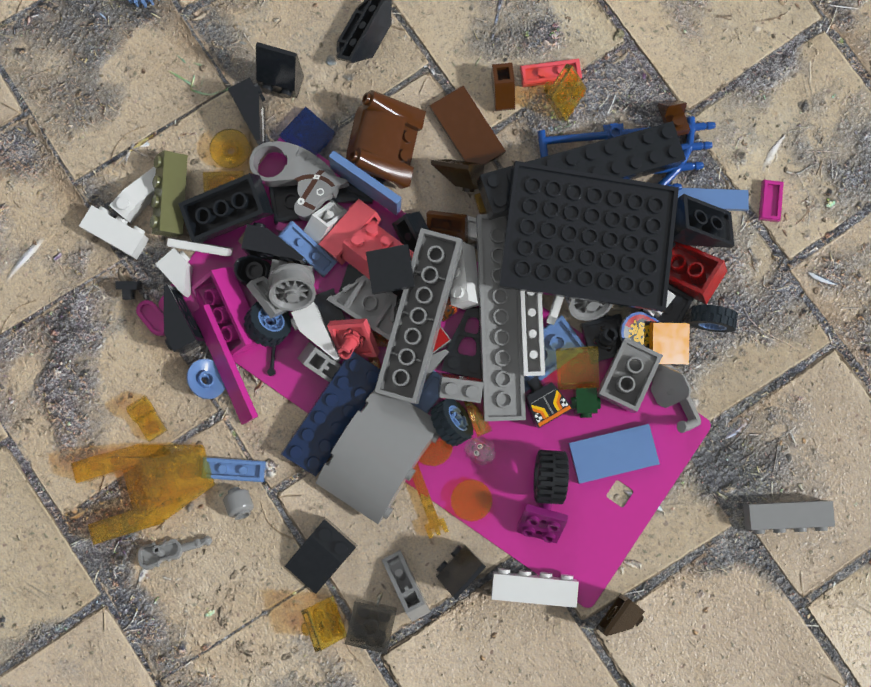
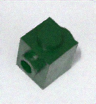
M576 388L573 390L570 405L573 408L571 410H574V414H579L580 418H592V414L598 413V409L601 408V399L597 397V388Z

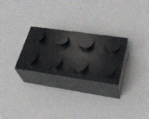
M252 173L178 203L192 242L204 243L273 214L260 175Z

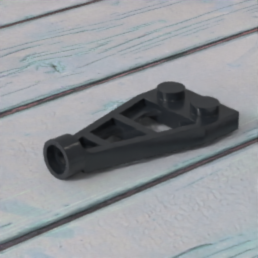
M479 307L466 309L447 348L449 353L444 358L442 372L482 379ZM469 318L478 319L479 327L477 334L465 332V326ZM468 337L475 340L476 354L474 356L463 355L458 352V346L463 338Z

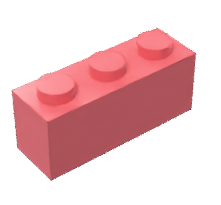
M358 199L349 207L347 213L338 220L319 245L333 259L343 265L346 261L343 259L342 242L371 221L378 225L381 222V218L375 210Z

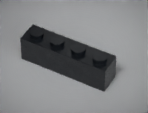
M420 211L404 214L392 223L401 243L404 245L408 244L409 249L413 252L420 229L429 230Z

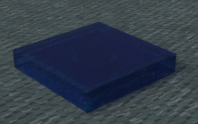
M305 107L279 134V137L284 142L300 146L316 156L336 135V132Z

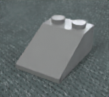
M624 338L598 388L597 396L631 413L638 412L663 355L628 338Z

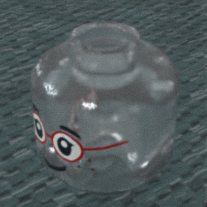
M480 435L474 438L471 437L464 448L467 459L479 466H484L488 462L492 463L496 456L494 443Z

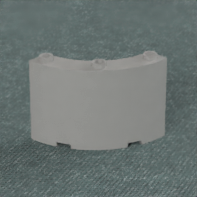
M374 389L366 399V405L361 412L357 411L331 452L333 456L328 463L324 464L316 484L379 524L383 518L387 519L393 511L391 505L406 480H411L416 472L413 468L431 442L436 443L440 435L436 432L429 414L410 402L375 393Z

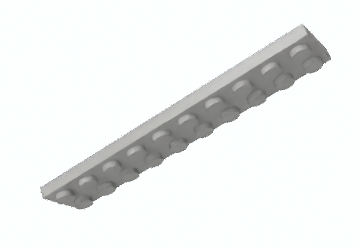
M477 214L481 371L482 381L484 382L482 391L483 421L526 420L521 293L519 290L498 287L507 215L492 220L488 219L487 214Z

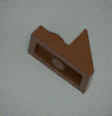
M680 100L658 103L657 106L663 122L673 121L678 136L689 134L690 127L684 114L687 103Z

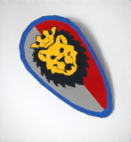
M644 312L630 313L624 318L620 326L621 341L624 338H628L649 348L650 322H661Z

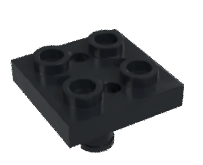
M621 314L580 324L591 364L615 357L622 343L620 338V326L623 322Z

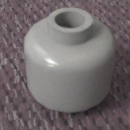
M240 487L228 490V494L223 499L228 516L235 518V520L248 517L254 508L249 491L240 489Z

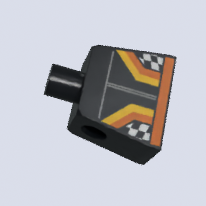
M534 376L526 381L531 392L525 395V401L535 427L540 428L573 409L552 382L542 385L538 376Z

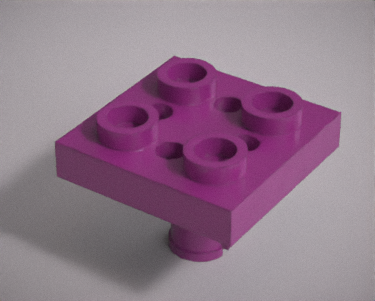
M539 503V507L526 504L517 526V533L527 537L539 538L545 542L557 543L566 526L568 515L551 511L552 504Z

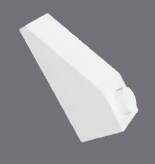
M155 167L122 190L109 205L130 224L150 204L154 196L152 182L156 173Z
M314 302L304 309L291 312L293 318L290 320L295 330L299 329L302 334L337 362L341 361L321 313Z

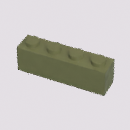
M164 150L157 154L154 159L156 173L152 182L154 188V196L151 200L153 216L150 219L152 234L173 238L183 235L184 219L178 203L185 201L188 155Z

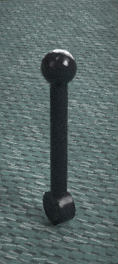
M276 345L271 350L270 368L267 371L269 376L276 374L274 369Z

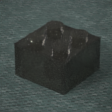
M356 598L345 644L387 654L397 608Z

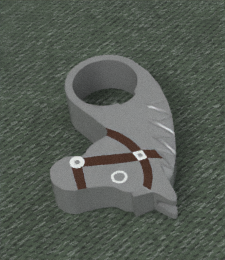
M274 141L262 143L253 150L250 156V169L253 174L260 175L263 185L268 187L298 185L297 190L300 197L295 202L294 211L303 221H309L311 215L318 211L326 201L336 198L339 189L349 186L346 179L337 177L333 170L310 151L288 142ZM278 152L287 158V165L278 175L264 177L259 174V162L266 154Z

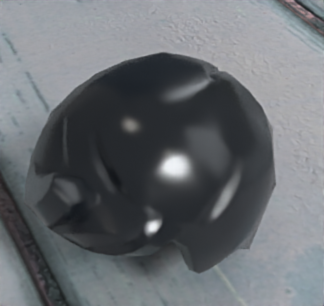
M255 255L240 257L234 263L235 276L238 282L244 286L251 280L262 276L267 279L269 277L271 265Z

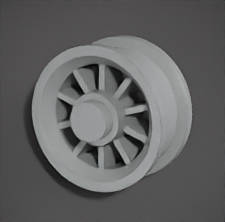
M288 261L286 264L276 267L268 277L269 299L271 303L277 308L286 311H297L308 307L316 296L313 272L306 266L295 264L293 261Z
M565 297L566 302L569 304L571 315L582 321L598 319L605 315L613 306V304Z

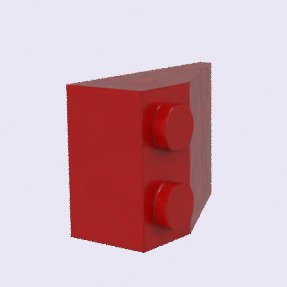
M673 241L676 245L672 249L669 284L707 305L727 273L725 261L692 246H686Z

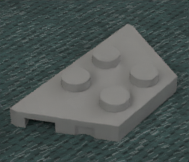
M363 275L356 279L353 284H348L342 288L341 292L334 296L331 295L326 299L355 319L367 318L372 330L386 339H390L399 297L394 293L387 292L373 295L370 279Z

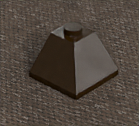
M454 159L431 160V165L454 186L462 187V191L474 192L475 189H479L477 180L481 174H484L485 164Z
M620 593L596 628L605 636L633 629L634 626H638L642 622L645 611Z

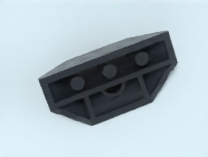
M364 0L355 9L337 41L336 58L338 60L355 63L373 58L392 24L391 0Z

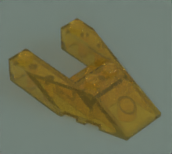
M137 444L71 463L76 484L87 483L122 471L133 507L131 511L88 524L93 545L160 525L215 486L214 479L211 478L212 472L209 462L206 460L207 454L204 445Z

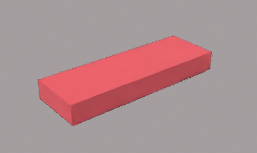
M579 59L520 66L523 87L582 79Z

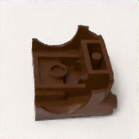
M374 90L366 92L362 98V105L357 108L346 159L371 177L391 181L400 189L410 187L414 167L410 165L417 133L423 128L426 111Z

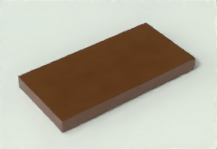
M464 85L430 105L431 111L463 161L486 165L506 152Z

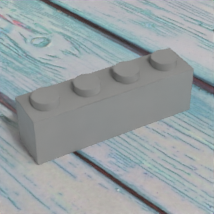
M833 501L743 504L745 529L752 530V534H764L767 529H773V533H786V529L794 528V532H807V528L814 527L815 531H828V527L835 526Z

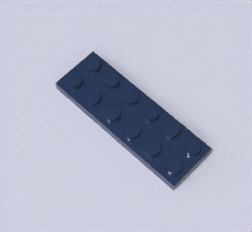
M353 351L351 357L345 359L281 452V455L312 475L317 476L331 456L334 446L357 411L361 412L366 404V399L376 388L381 369Z

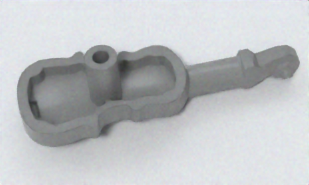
M206 536L203 539H195L183 544L176 539H171L168 542L164 541L162 545H157L155 542L145 544L138 550V562L143 569L151 570L159 567L163 561L170 562L171 560L179 559L183 552L200 548L203 545L209 546L212 538Z

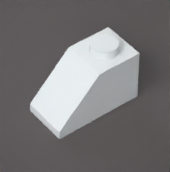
M329 202L311 215L304 232L319 244L332 230L338 220L347 213V210L338 203Z
M173 248L155 265L188 298L191 295L193 267L188 262L190 258L183 250L178 252Z

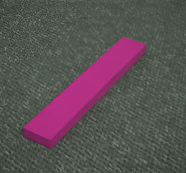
M203 305L193 313L241 425L246 424L257 418L258 414L210 305Z

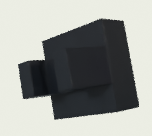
M115 281L116 290H122L123 300L135 299L136 290L142 289V281Z

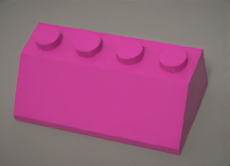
M231 266L211 270L191 287L199 307L206 304L210 305L232 357L258 345L245 331L244 317L250 307Z

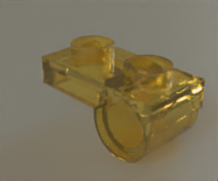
M144 395L126 407L129 416L138 424L148 442L168 431L147 396Z

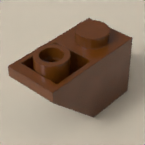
M492 64L491 79L495 111L515 110L513 64Z

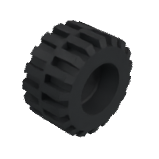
M539 450L536 455L534 468V498L537 503L563 504L568 490V456L565 451Z

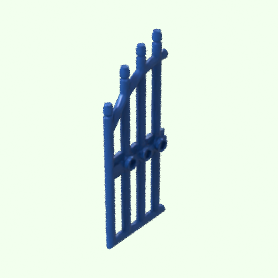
M694 116L687 118L690 131L687 134L686 143L681 144L686 160L678 167L654 173H668L658 184L679 187V190H681V184L675 183L671 185L669 183L681 171L704 168L703 162H686L692 151L706 150L713 147L712 142L709 141L694 143L695 131L714 129L716 127L715 122L695 123ZM623 123L603 125L604 131L557 136H546L545 130H539L537 133L540 157L548 156V144L607 140L646 128L624 129Z

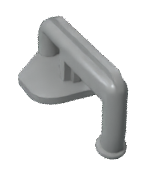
M660 364L654 374L651 392L656 402L664 408L680 402L688 419L686 422L682 420L677 423V430L680 433L698 427L701 424V418L690 397L691 388L685 375L676 371L672 364Z

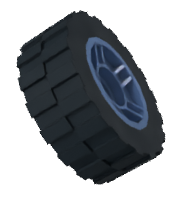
M256 302L246 313L243 324L246 333L249 334V337L255 343L265 347H273L274 345H279L291 332V316H289V312L270 318L259 302Z
M694 305L691 310L689 324L695 328L707 331L732 332L736 330L738 312L722 306Z
M444 399L432 407L430 412L431 421L443 441L451 446H458L472 437L474 430L472 421L465 408L454 399Z

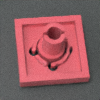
M367 318L334 320L328 323V330L341 359H349L353 351L363 358L377 357L380 353Z

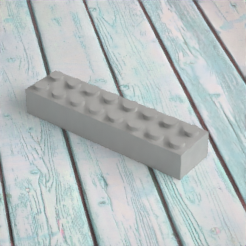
M423 228L420 229L411 261L415 287L403 289L375 393L419 404L464 244L461 238Z

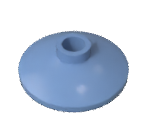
M200 359L189 367L186 377L187 384L196 396L203 399H214L223 393L225 386L213 360ZM201 378L206 380V384L202 382Z

